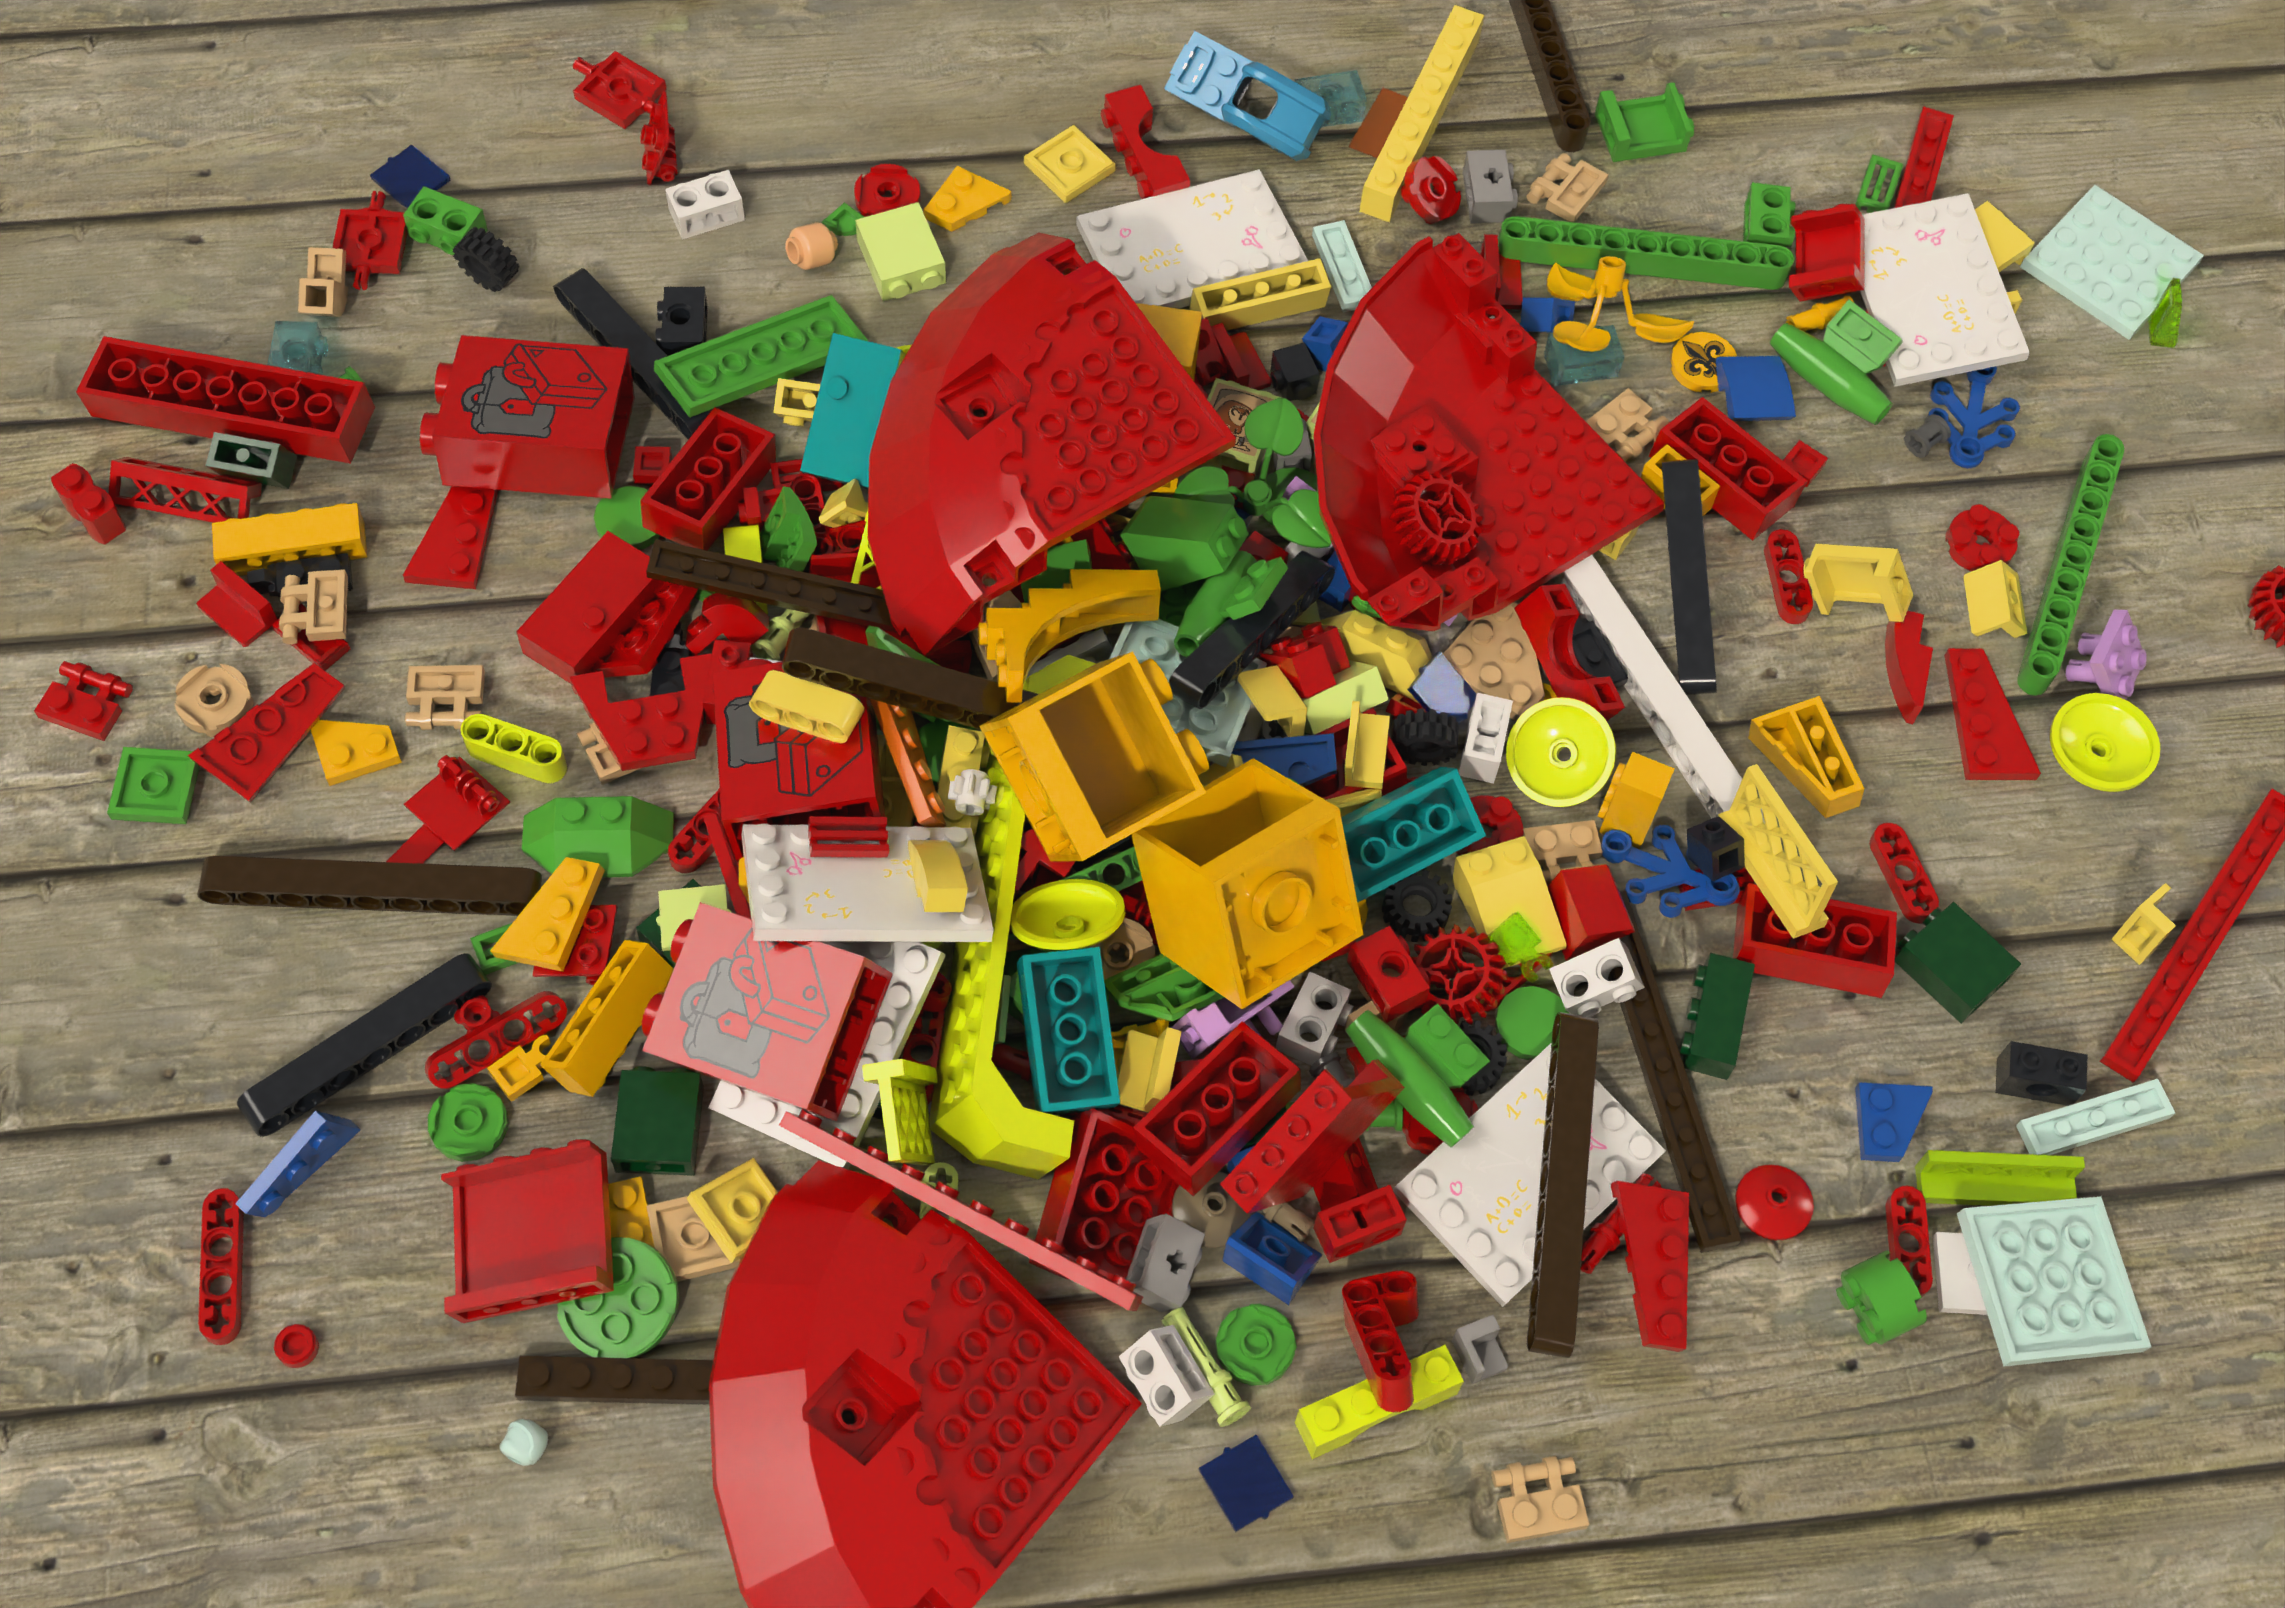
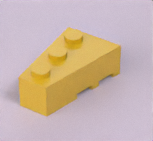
M1820 696L1751 719L1748 735L1750 741L1825 818L1860 806L1865 788Z
M1633 751L1627 765L1619 762L1597 816L1604 819L1599 833L1605 834L1610 830H1622L1631 837L1632 846L1640 849L1675 768Z

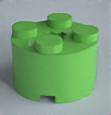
M1887 1250L1842 1271V1286L1836 1288L1837 1296L1846 1310L1853 1308L1860 1322L1857 1323V1329L1862 1339L1868 1345L1874 1342L1882 1345L1925 1324L1927 1321L1926 1310L1918 1312L1915 1303L1916 1300L1922 1297L1914 1280L1898 1258L1892 1261L1888 1259L1891 1252Z

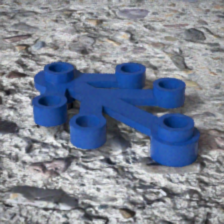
M1997 366L1966 372L1971 383L1967 409L1953 393V387L1947 382H1937L1930 393L1931 400L1936 404L1945 405L1963 427V434L1961 435L1948 421V413L1941 408H1934L1928 414V416L1932 414L1939 415L1947 422L1951 431V436L1947 440L1951 445L1949 455L1951 460L1962 468L1977 467L1984 458V452L1996 446L2007 448L2012 444L2016 436L2015 430L2011 426L2002 424L1996 428L1994 433L1980 439L1977 438L1978 430L2001 419L2012 421L2020 410V405L2015 399L2004 398L1999 405L1981 413L1985 387L1994 378ZM1938 391L1944 392L1946 395H1941ZM2004 407L2011 409L2012 412L2005 410ZM2000 434H2004L2008 438H2003L2000 436Z
M1668 825L1655 827L1652 835V844L1657 849L1663 850L1668 860L1632 847L1631 837L1622 830H1610L1602 838V855L1608 862L1620 863L1626 860L1660 874L1642 880L1638 878L1630 879L1625 887L1630 903L1640 904L1646 900L1649 893L1681 884L1695 887L1679 894L1667 892L1662 895L1659 905L1661 914L1674 918L1680 915L1683 907L1705 901L1718 906H1726L1732 904L1738 898L1740 888L1732 873L1712 881L1705 873L1702 874L1691 870L1675 840L1674 829ZM1664 835L1669 839H1661L1658 836ZM1631 889H1638L1641 893H1633ZM1666 903H1674L1676 907H1669Z

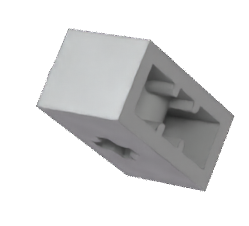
M1506 150L1467 151L1462 173L1470 223L1503 222L1506 218L1510 217L1512 209H1516L1518 203L1517 189H1512L1511 186L1513 181V164L1507 162Z
M1168 1214L1146 1219L1126 1278L1136 1284L1133 1292L1143 1296L1142 1303L1159 1312L1180 1308L1190 1294L1191 1287L1189 1282L1193 1269L1198 1265L1202 1257L1201 1245L1205 1236L1204 1233Z

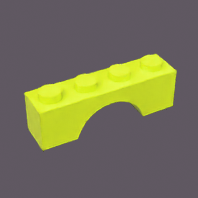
M1446 1345L1409 1360L1412 1369L1414 1401L1407 1410L1388 1412L1381 1409L1375 1400L1367 1379L1299 1409L1295 1424L1311 1458L1314 1459L1348 1444L1362 1432L1388 1418L1410 1410L1422 1411L1457 1395L1464 1380Z

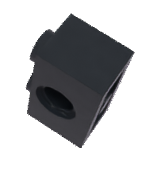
M664 287L663 301L657 302L658 321H662V328H656V344L667 356L707 342L708 302L705 287Z
M2010 1041L1997 1057L1995 1093L2065 1106L2073 1105L2087 1090L2088 1054Z

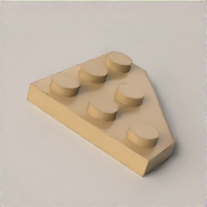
M1515 602L1497 613L1473 619L1436 661L1435 667L1439 673L1475 696L1477 693L1512 700L1510 718L1517 721L1527 709L1544 701L1545 693L1537 656L1514 609L1518 605Z

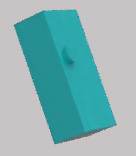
M836 333L832 334L800 468L801 472L843 484L857 479L860 488L869 490V455L890 382L906 356L902 349Z
M1439 767L1341 817L1357 902L1486 836L1457 768Z
M1100 947L1022 955L1017 962L1035 1110L1051 1115L1084 1112L1092 1108L1102 1110L1116 1107L1120 1104Z

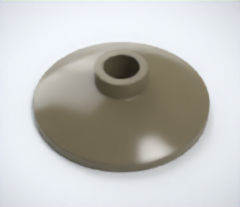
M1218 1172L1194 1197L1179 1185L1172 1202L1173 1217L1204 1233L1205 1236L1201 1246L1206 1248L1226 1246L1229 1237L1250 1218V1213L1247 1214L1220 1185L1228 1176L1222 1172ZM1210 1199L1217 1200L1220 1204V1210H1211L1208 1207L1207 1201Z

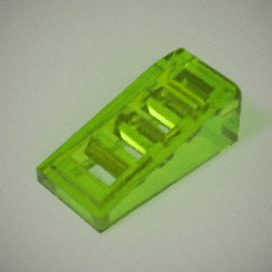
M2173 278L2148 319L2149 341L2152 346L2169 348L2176 346L2182 311L2180 279Z

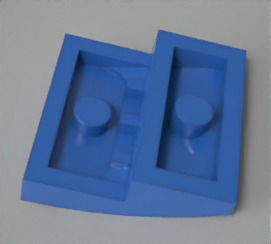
M1780 356L1717 357L1715 359L1719 392L1725 391L1728 417L1732 421L1790 420L1796 417L1790 382Z

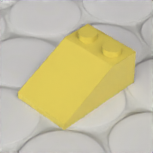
M1525 836L1455 858L1452 883L1478 934L1482 932L1487 934L1490 939L1489 943L1494 942L1498 945L1500 949L1498 955H1502L1506 961L1505 966L1501 969L1566 949L1567 944L1540 864Z

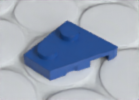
M1858 1083L1855 1087L1861 1160L1900 1162L1933 1093L1932 1086Z

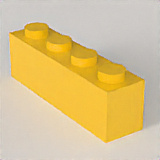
M340 503L331 507L317 509L304 508L295 512L281 514L267 513L259 517L231 518L223 522L212 523L214 561L216 564L222 561L238 576L247 575V572L253 570L267 569V565L313 557L348 553L351 560L367 558L365 523L357 503Z
M624 940L540 1066L569 1092L593 1097L596 1091L605 1083L606 1076L617 1059L626 1051L627 1044L638 1027L642 1025L643 1014L651 998L655 994L666 990L674 968L648 943Z

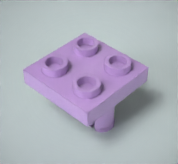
M2114 609L2102 635L2089 633L2081 635L2082 639H2079L2078 642L2079 653L2084 656L2092 655L2090 661L2070 659L2069 665L2066 667V679L2069 682L2096 683L2101 693L2127 700L2133 694L2134 682L2139 671L2143 670L2146 665L2147 655L2146 651L2142 649L2138 639L2137 627L2133 625L2128 610Z

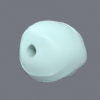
M516 1420L509 1424L507 1433L500 1444V1450L509 1460L519 1465H533L541 1458L546 1449L548 1433L532 1420Z

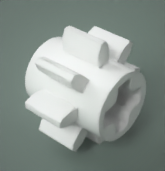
M967 769L961 772V776L956 775L955 781H950L948 799L955 800L958 812L965 815L978 816L984 813V809L988 810L990 804H995L997 786L990 785L987 773L976 769Z

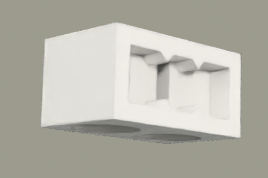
M729 170L713 173L706 177L680 183L665 189L669 212L682 240L745 220L742 198Z
M1477 693L1460 763V776L1494 784L1501 762L1513 703L1512 700Z
M1619 938L1549 969L1565 1009L1570 1014L1594 1016L1601 1011L1602 1006L1613 1001L1616 1003L1628 1001L1636 995V991L1645 988L1628 947ZM1623 967V973L1619 979L1608 981V976L1612 969ZM1582 982H1588V989L1585 994L1574 997L1575 987Z
M1309 971L1278 1035L1276 1049L1311 1066L1321 1057L1332 1053L1338 1041V1037L1333 1036L1338 1024L1345 1027L1348 1015L1351 1014L1354 1007L1348 1004L1351 990ZM1326 1001L1333 1006V1009H1320L1316 1003ZM1306 1032L1312 1033L1318 1040L1307 1042L1300 1035Z
M1174 1325L1149 1330L1119 1356L1126 1369L1128 1378L1137 1387L1146 1403L1149 1414L1156 1420L1159 1427L1183 1421L1215 1395Z

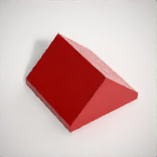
M1607 864L1561 870L1547 887L1567 944L1566 949L1562 950L1566 961L1635 932L1613 874Z

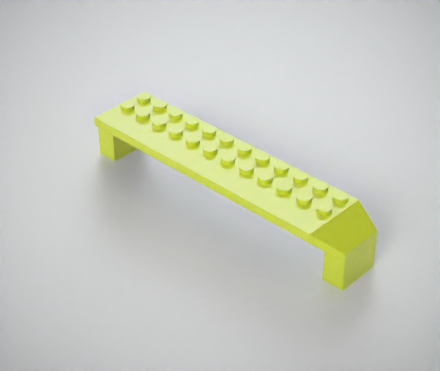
M1066 655L1030 675L1023 684V690L1040 694L1096 663L1072 655ZM985 738L984 746L990 747ZM990 748L986 769L981 768L980 771L989 775L990 785L997 786L995 804H990V808L988 810L984 809V813L979 815L976 834L973 837L994 931L992 942H955L949 981L952 991L945 1009V1020L937 1067L938 1084L934 1086L929 1121L931 1131L971 1162L1039 1180L1070 1158L1074 1120L1023 1107L991 1060L1025 812Z

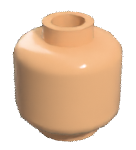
M815 222L793 229L786 241L785 247L787 256L793 264L803 270H810L831 263L835 256L838 242L835 234L823 223Z

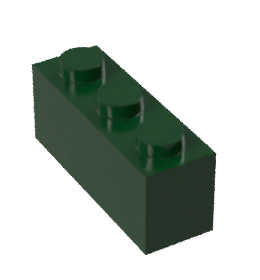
M1710 952L1705 964L1697 965L1693 978V986L1698 987L1697 997H1691L1686 1013V1019L1692 1021L1690 1032L1684 1031L1679 1047V1053L1685 1054L1683 1062L1685 1069L1725 1080L1729 1078L1737 1062L1755 964Z

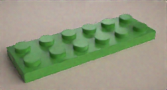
M829 295L654 361V371L690 418L714 407L716 408L777 384L778 378L788 380L824 366L833 333L868 341V339L835 298Z

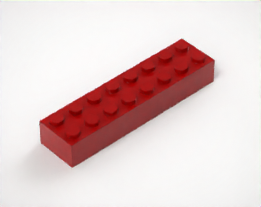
M103 336L76 391L91 417L213 438L214 432L281 444L294 454L351 464L375 410V405L364 382Z

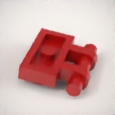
M64 661L60 665L59 674L70 678L66 686L52 681L34 712L42 720L105 741L122 713L119 704L114 703L113 700L116 695L128 698L133 690L132 684L122 681L120 676L112 673L104 675L92 671L91 666L81 662L72 664ZM87 684L99 688L96 696L83 692Z

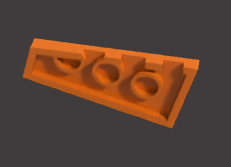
M870 699L918 823L924 827H945L946 823L942 813L945 811V807L940 796L936 793L912 711Z

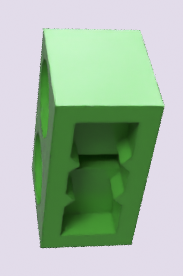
M1751 183L1744 203V242L1784 247L1792 246L1795 229L1790 226L1791 216H1794L1795 201H1790L1791 187Z
M424 186L403 214L410 237L419 243H428L438 247L450 255L455 254L453 249L472 228L477 227L478 230L483 228L486 233L488 231L481 208Z

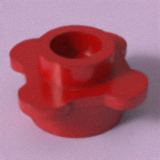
M476 996L466 1001L461 1009L455 1012L454 1020L457 1024L463 1025L467 1033L499 1016L500 1013L491 1009L486 997ZM480 1015L481 1019L476 1021L474 1017Z

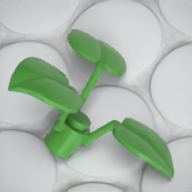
M1277 398L1257 406L1250 412L1245 422L1244 430L1248 442L1254 448L1266 449L1259 480L1250 481L1242 493L1235 486L1228 487L1229 478L1223 469L1205 466L1190 472L1180 482L1174 492L1173 498L1232 504L1234 507L1235 500L1231 494L1233 493L1237 497V501L1242 502L1244 510L1253 516L1263 515L1267 511H1271L1273 507L1281 505L1274 510L1272 523L1275 530L1283 538L1298 545L1311 548H1328L1331 546L1330 537L1319 514L1318 492L1301 489L1294 492L1289 501L1285 497L1271 501L1272 490L1270 485L1265 482L1272 452L1274 451L1282 456L1292 455L1298 449L1303 439L1304 430L1300 413L1285 398Z

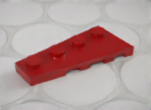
M452 486L403 573L405 583L476 589L498 490Z

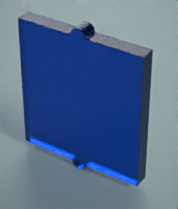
M412 144L394 158L389 157L387 163L370 174L371 180L406 209H408L423 186L437 191L451 181L450 176Z
M1439 651L1434 654L1427 665L1419 668L1420 674L1407 690L1426 712H1430V709L1437 710L1436 714H1440L1442 711L1446 712L1448 717H1455L1456 722L1460 724L1461 721L1468 719L1467 713L1474 705L1477 694L1442 652Z
M1257 1435L1232 1449L1229 1447L1224 1448L1222 1455L1198 1468L1235 1533L1259 1518L1266 1520L1271 1511L1294 1498Z

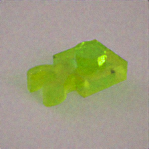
M1519 912L1510 915L1488 934L1490 943L1494 942L1498 945L1500 949L1499 954L1504 957L1509 966L1515 965L1520 961L1522 964V974L1530 982L1539 979L1533 970L1535 961L1539 962L1545 970L1554 966L1548 955L1538 953L1534 949L1542 940Z

